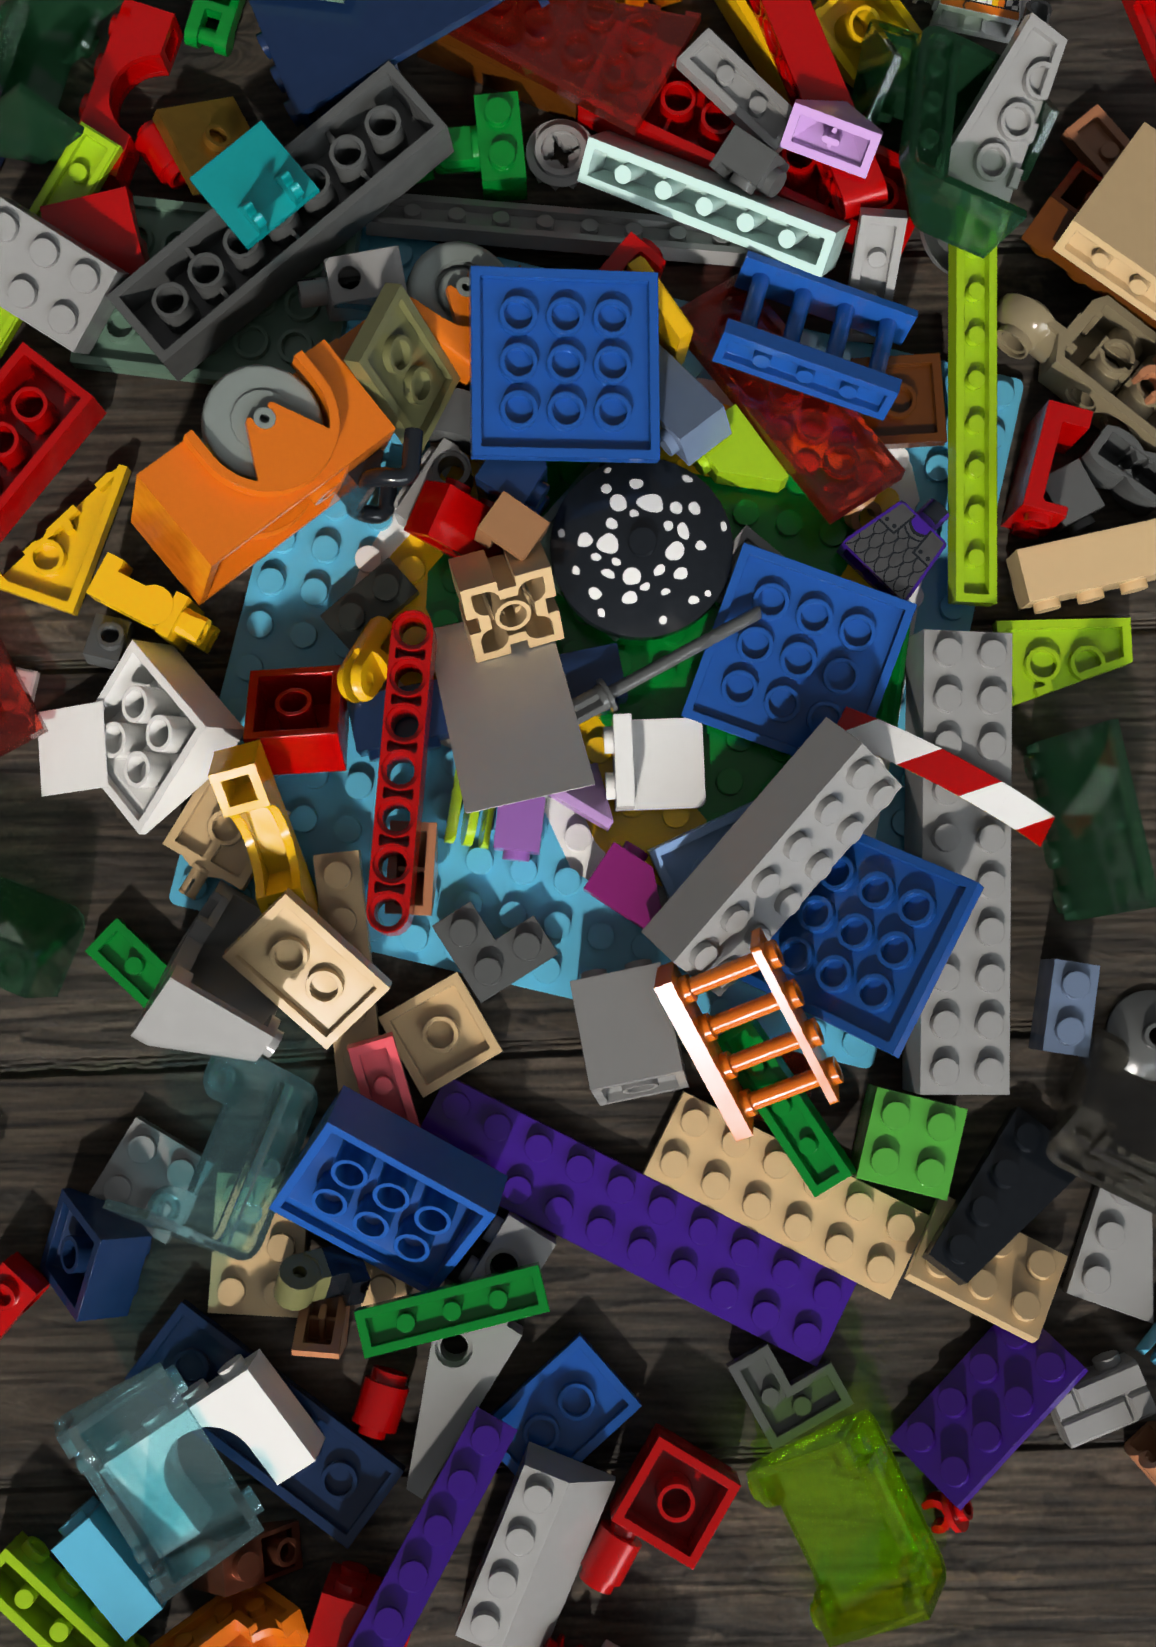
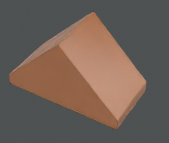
M390 820V830L401 831L408 826L410 821ZM422 822L414 915L432 916L438 876L437 823ZM391 855L388 857L387 878H398L405 872L407 865L406 859L403 856ZM398 902L385 903V914L402 915V907Z
M342 1296L313 1301L307 1308L299 1311L292 1345L293 1356L340 1359L347 1346L350 1306L345 1307Z

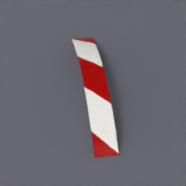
M846 706L837 725L861 741L872 754L905 768L965 799L1041 847L1055 819L1054 815L1011 786L962 758L905 730Z

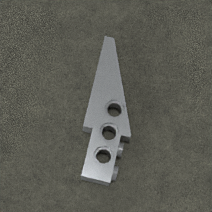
M508 1211L504 1219L496 1215L482 1237L489 1244L480 1258L474 1255L470 1256L457 1279L465 1281L496 1273L491 1261L499 1253L511 1254L517 1261V1267L539 1262L540 1269H542L556 1246V1237ZM446 1278L442 1286L453 1284L454 1282ZM511 1321L460 1334L466 1339L468 1348L460 1354L448 1352L443 1345V1339L431 1342L406 1487L408 1491L423 1499L453 1450L475 1407L480 1406L521 1339L523 1326L517 1322Z

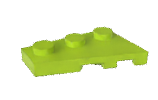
M1131 617L996 621L992 624L993 632L1013 633L1012 706L1133 662Z

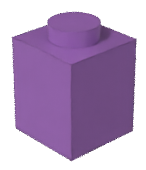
M545 797L498 807L493 848L496 851H503L502 859L529 862L530 854L540 855L546 804Z

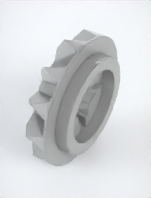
M567 119L550 120L537 127L527 142L526 159L528 169L535 175L538 183L548 184L555 191L559 187L568 186L574 189L577 183H579L577 179L588 137L591 136L590 133L582 125ZM555 141L564 153L571 152L568 155L567 168H564V165H561L559 160H550L554 157Z

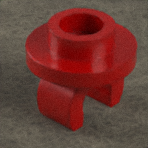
M934 1491L929 1493L921 1503L923 1510L937 1508L944 1515V1517L934 1520L930 1527L933 1533H945L950 1528L955 1533L966 1532L969 1527V1520L973 1519L971 1500L962 1510H959L942 1492Z

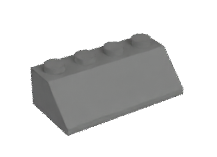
M529 1441L462 1604L455 1636L481 1647H544L554 1631L580 1568L581 1561L585 1556L616 1481V1476Z

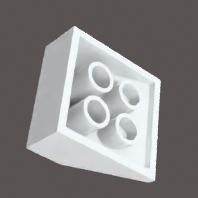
M132 639L96 702L103 701L109 787H104L103 790L137 833L146 835L209 779L208 773L214 751L237 746L243 736L244 727L173 645Z

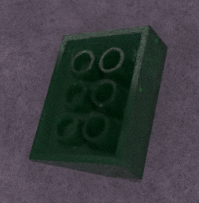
M1118 718L1037 741L1027 746L1028 754L1024 755L1023 763L1028 780L1034 781L1037 798L1034 799V802L1055 816L1046 835L1047 843L1043 845V852L1048 868L1054 869L1058 886L1053 889L1054 902L1060 914L1064 913L1065 921L1082 920L1156 907L1155 875Z

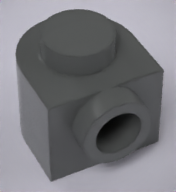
M96 613L83 650L86 662L90 665L114 670L132 639L141 641V639L136 638V631L132 621Z

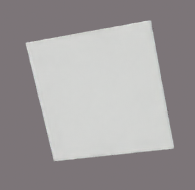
M103 701L37 712L41 796L109 787Z

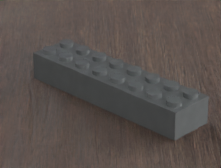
M390 61L386 62L284 147L319 188L320 193L249 250L245 248L215 210L211 208L106 295L178 382L297 283V280L304 278L322 263L324 259L328 258L454 152L447 125Z

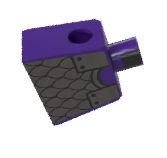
M930 498L917 512L901 500L848 536L836 552L873 589L908 600L947 545L935 531L949 518V513L941 503L933 498Z

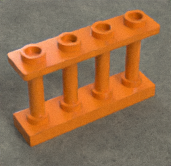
M761 927L751 931L750 954L692 977L688 974L682 975L677 965L669 962L657 967L654 990L736 1142L753 1136L754 1116L758 1115V1109L819 1086L831 1105L840 1101L839 1084L844 1082L843 1073L837 1059L834 1056L827 1057L821 1046L824 1044V1037L817 1020L814 1017L808 1019L801 1007L805 1005V1001L797 981L794 978L788 980L781 968L785 965L777 942L774 939L768 941ZM761 970L771 993L712 1016L709 1013L702 1014L696 1002L699 994ZM780 1009L792 1030L733 1054L729 1051L723 1052L716 1040L721 1032ZM801 1048L811 1067L810 1070L752 1092L748 1088L743 1090L737 1080L739 1071Z

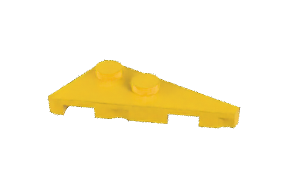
M119 464L115 470L106 473L94 484L97 488L78 506L72 505L46 529V533L41 539L33 541L22 551L25 555L4 575L0 573V590L78 616L86 590L91 582L128 483L131 470L127 466Z

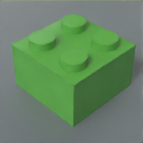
M868 1083L850 1159L857 1169L852 1176L857 1179L947 1201L968 1109Z

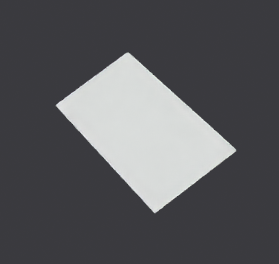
M463 622L434 628L437 638L435 672L465 813H473L595 784L555 641L529 648L526 640L510 645L511 654L476 663Z

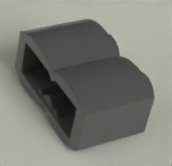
M1106 425L1090 441L1080 455L1079 460L1095 487L1110 490L1114 499L1126 510L1137 515L1147 516L1156 509V453L1144 451L1139 441L1126 430L1117 426Z

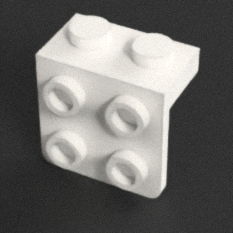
M632 713L613 714L611 726L603 727L604 754H613V772H605L606 800L615 801V812L696 809L702 807L706 801L702 723L688 718L632 720Z

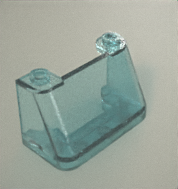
M161 1362L75 1407L53 1423L56 1439L69 1459L75 1456L77 1468L81 1474L84 1473L131 1547L133 1556L138 1564H141L147 1576L151 1577L148 1584L160 1603L163 1604L262 1533L264 1528L257 1515L265 1509L250 1485L243 1490L239 1488L181 1395L189 1388L175 1365L173 1364L165 1369Z

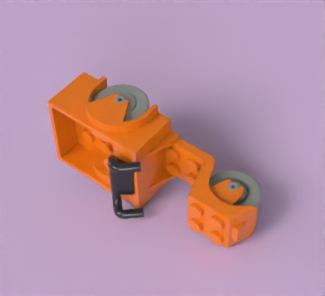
M451 241L438 244L420 256L407 278L406 288L410 299L458 373L460 380L456 388L470 391L469 269L470 266H505L495 255L481 246L469 242ZM364 321L329 344L323 339L304 353L301 350L294 355L291 364L296 371L294 374L275 366L263 364L242 366L225 374L213 385L206 397L201 417L202 438L200 439L193 430H190L184 435L181 443L136 474L131 523L199 606L339 500L346 506L347 514L355 520L369 524H381L389 520L395 511L393 505L397 497V488L413 483L418 477L421 467L424 431L419 428H406L404 431L401 467H381L383 451L396 428L344 362V358ZM380 487L378 505H367L375 488Z

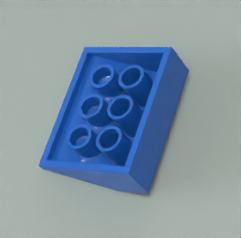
M344 1085L321 1118L268 1209L415 1289L425 1291L440 1287L496 1216L508 1176Z

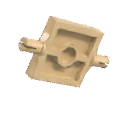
M208 779L192 794L163 842V845L182 855L187 863L192 866L191 871L178 891L193 900L196 899L208 876L223 879L242 891H245L254 876L242 835L231 818H224ZM286 810L288 816H290L291 812Z

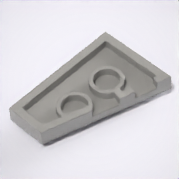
M1103 1160L1061 1290L1067 1294L1154 1324L1152 1176Z

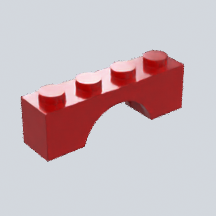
M123 0L119 13H114L110 20L109 41L105 52L100 53L95 61V79L91 91L83 96L79 108V124L81 121L119 144L124 150L102 187L108 190L124 186L129 189L140 158V154L135 149L133 139L120 127V111L124 99L142 81L153 77L170 75L183 39V33L174 13L134 0ZM74 134L69 135L65 144V148L67 147L69 141L71 140Z

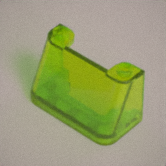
M863 1409L849 1414L755 1461L750 1466L746 1475L753 1498L756 1501H760L767 1508L781 1506L815 1576L818 1587L810 1604V1615L814 1626L819 1631H822L829 1647L930 1620L946 1583L944 1559L877 1420L869 1410Z

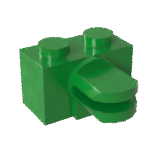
M518 91L473 95L476 124L448 127L454 152L435 167L434 170L438 174L474 172L475 178H482L484 200L503 202L527 199V176Z

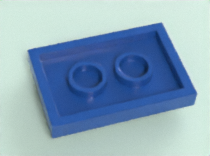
M579 1332L490 1414L518 1430L502 1459L504 1464L516 1475L529 1441L581 1462L642 1406V1403Z

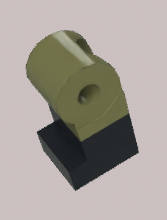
M334 1245L304 1251V1253L287 1257L281 1263L273 1290L274 1298L280 1306L291 1311L305 1309L313 1301L342 1296L345 1307L364 1302L371 1279L362 1259Z

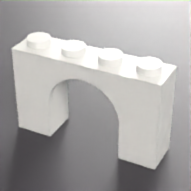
M260 1349L245 1359L241 1354L236 1355L218 1370L219 1376L208 1383L204 1379L198 1380L180 1396L181 1401L172 1407H169L167 1403L160 1405L143 1420V1426L134 1432L130 1427L125 1428L106 1445L109 1452L98 1469L165 1557L201 1535L215 1511L213 1505L189 1475L181 1461L179 1438L184 1433L201 1427H216L237 1435L249 1446L277 1485L315 1462L326 1437Z

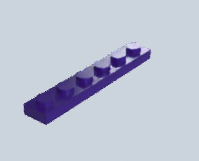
M475 1407L347 1647H404L516 1435L517 1429L479 1407Z

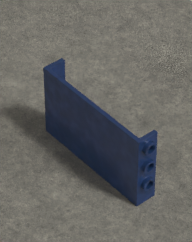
M249 0L261 32L256 34L257 40L265 55L270 60L273 58L275 63L270 68V72L283 93L287 92L289 100L284 102V106L296 127L304 125L306 128L317 121L314 115L315 111L358 87L386 62L390 61L394 66L505 1L345 0L343 4L323 0ZM538 0L542 8L550 4L549 0Z

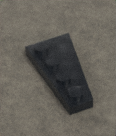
M1019 1106L1011 1109L922 1257L958 1285L968 1283L1092 1162Z

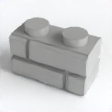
M1110 1350L1093 1357V1365L1086 1368L1088 1372L1050 1412L1059 1436L1071 1449L1156 1414V1406L1146 1386L1141 1369L1136 1360L1125 1352L1119 1354L1117 1350Z

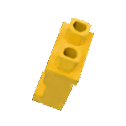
M107 552L86 590L89 596L97 602L150 628L166 642L182 652L185 651L188 644L207 654L210 652L220 633V629L211 624L212 621L204 616L205 613L188 596L178 591L173 596L162 586H145L130 578L134 569L125 560Z

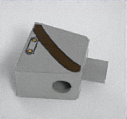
M399 245L324 259L321 277L297 280V291L301 309L326 305L328 319L331 322L366 319L385 282L402 284L407 292Z

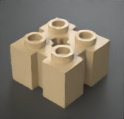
M540 540L527 558L522 561L504 549L503 554L487 558L483 549L448 559L454 587L460 601L459 608L465 632L476 663L511 654L510 645L526 640L529 648L565 639L560 611L554 599L556 590L551 565Z

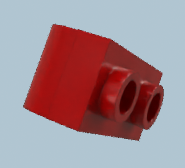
M18 1251L0 1265V1340L21 1315L50 1287L46 1277Z

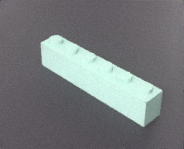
M610 130L588 137L577 179L580 183L819 277H823L836 267L850 224L777 195L768 198L756 189L752 196H750L730 181L728 182L713 170Z

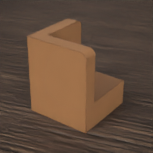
M503 491L477 527L474 540L488 550L495 543L522 561L527 558L536 543L542 540L550 522Z

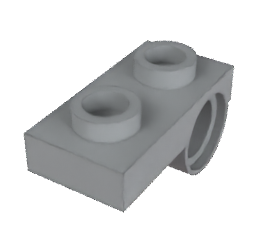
M443 437L437 448L431 446L427 449L421 459L420 474L412 485L409 484L402 487L394 501L393 506L397 508L394 514L399 525L405 527L425 481L430 480L444 483L445 481L440 478V475L447 467H460L464 474L458 481L472 489L474 478L470 460L459 449V446Z

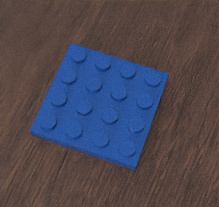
M470 266L471 460L658 463L660 460L658 272Z
M744 542L712 630L756 606H760L762 618L704 650L681 716L791 756L796 753L826 717L837 724L846 706L876 717L918 604Z
M862 834L861 838L851 845L832 867L829 875L821 880L805 898L798 911L786 920L771 939L777 942L782 952L785 965L781 968L787 979L794 978L802 991L805 1005L801 1007L805 1013L899 1058L984 887L977 881ZM761 970L739 978V980L767 994L771 993Z

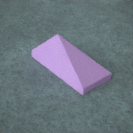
M796 99L779 147L866 179L883 131L846 101Z
M597 763L590 764L595 780L594 785L547 795L607 832L613 825V816L609 802L606 800V792Z

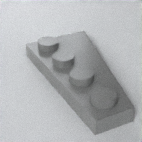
M1033 12L1024 16L927 179L996 229L1005 227L1009 215L1007 208L1013 190H1017L1024 171L1021 170L1025 154L1029 144L1034 141L1039 126L1036 122L1043 101L1049 97L1068 41Z

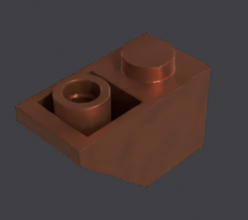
M295 1519L229 1526L197 1537L189 1542L193 1589L222 1597L231 1596L303 1568L299 1520Z

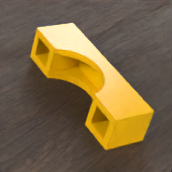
M256 740L214 751L208 778L224 818L229 817L234 821L246 845L254 875L256 901L261 913L289 887L318 914L317 892L261 741Z

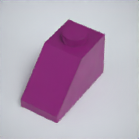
M625 841L622 847L613 842L583 890L641 929H644L661 909L653 867L645 862L649 855L629 841Z

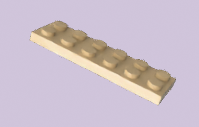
M682 1091L643 1170L644 1175L888 1299H891L930 1218L926 1213L853 1176L846 1178L819 1196L814 1197L774 1136L754 1127L753 1136L736 1142L719 1109L685 1091Z

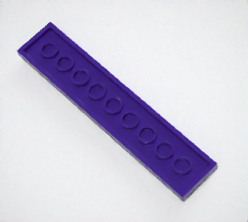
M458 1079L449 1082L439 1089L421 1125V1128L508 1176L499 1206L817 1367L857 1284L856 1282Z

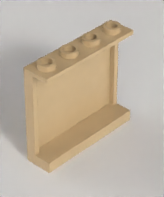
M1144 122L1053 247V250L1156 321V129Z

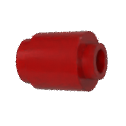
M153 120L144 123L137 132V139L135 141L136 151L161 183L168 184L175 190L185 187L187 184Z
M373 1365L371 1375L365 1376L352 1417V1421L360 1425L358 1430L360 1434L377 1440H385L386 1433L396 1434L410 1390L406 1386L408 1374L390 1367Z
M602 1520L581 1561L582 1568L579 1572V1577L592 1589L602 1594L610 1595L614 1587H620L642 1547V1542L636 1535L613 1521Z

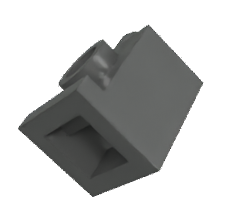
M737 125L733 127L709 164L723 179L728 182L730 181L750 196L757 189L768 198H772L780 192L787 178L786 172L790 167L777 152Z

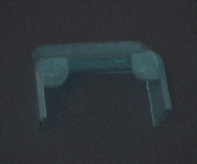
M209 1055L211 1057L203 1076L204 1089L210 1098L223 1104L188 1189L185 1190L173 1185L163 1186L151 1196L146 1209L106 1199L103 1208L163 1234L223 1256L244 1261L256 1255L264 1242L275 1212L268 1208L297 1160L317 1110L318 1096L312 1084L263 1057L254 1062Z

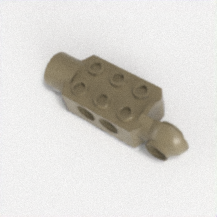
M1007 293L1002 296L997 306L998 348L1015 359H1024L1030 354L1040 362L1038 381L1066 404L1094 411L1091 423L1100 431L1106 425L1120 427L1132 434L1139 441L1144 451L1156 453V403L1146 405L1144 399L1155 390L1154 385L1148 380H1142L1135 385L1131 382V379L1143 367L1155 365L1152 359L1156 356V332L1109 295L1092 300L1085 310L1075 317L1067 329L1056 321L1049 309L1038 300L1018 293Z

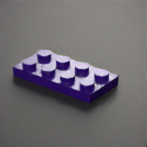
M994 1324L893 1433L890 1439L959 1510H962L1083 1378L1088 1370L1043 1328L1039 1339L1034 1343H1030Z

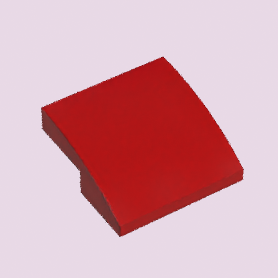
M126 186L40 206L42 219L131 275L150 260L146 241L140 236L133 195Z

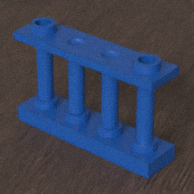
M748 250L734 284V287L748 291L739 322L730 318L727 319L716 345L712 361L883 421L896 400L902 383V379L885 374L892 344L902 345L917 318L918 310L837 281L813 275L786 263ZM765 298L791 307L782 337L757 328ZM808 313L833 322L825 352L800 344ZM850 328L875 337L868 367L843 359Z

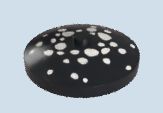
M661 459L658 463L611 462L586 475L571 489L563 500L556 514L551 532V565L555 581L563 598L572 610L586 623L603 633L621 639L637 641L656 640L669 637L689 628L699 621L715 604L726 584L733 558L732 532L727 514L720 500L704 481L689 470Z

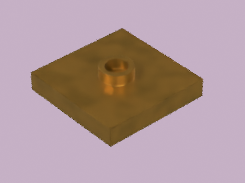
M233 96L156 109L152 118L193 196L199 195L200 192L191 183L189 178L250 130Z

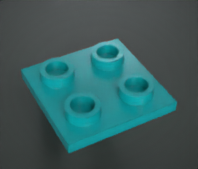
M262 121L258 122L189 178L195 188L247 250L320 193L315 183Z

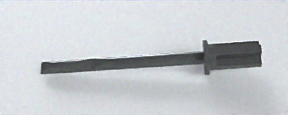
M760 606L751 608L609 686L606 685L602 678L596 679V685L592 689L572 699L578 724L589 720L603 711L609 709L612 712L617 711L618 707L615 698L760 620L762 618Z

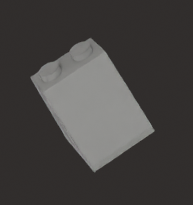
M650 959L635 960L625 964L624 970L607 973L606 969H592L581 973L580 979L570 981L590 1091L600 1106L689 1088L677 1031L654 990L657 967L662 966L661 962L652 964Z

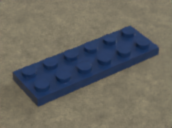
M184 1299L125 1379L157 1404L167 1403L169 1407H172L181 1401L180 1396L192 1384L200 1379H204L206 1383L219 1376L218 1370L230 1359L238 1354H241L245 1359L254 1351ZM274 1367L326 1437L315 1462L277 1485L249 1446L237 1435L216 1427H201L193 1429V1431L348 1549L404 1473L406 1466L368 1437L360 1434L356 1428Z

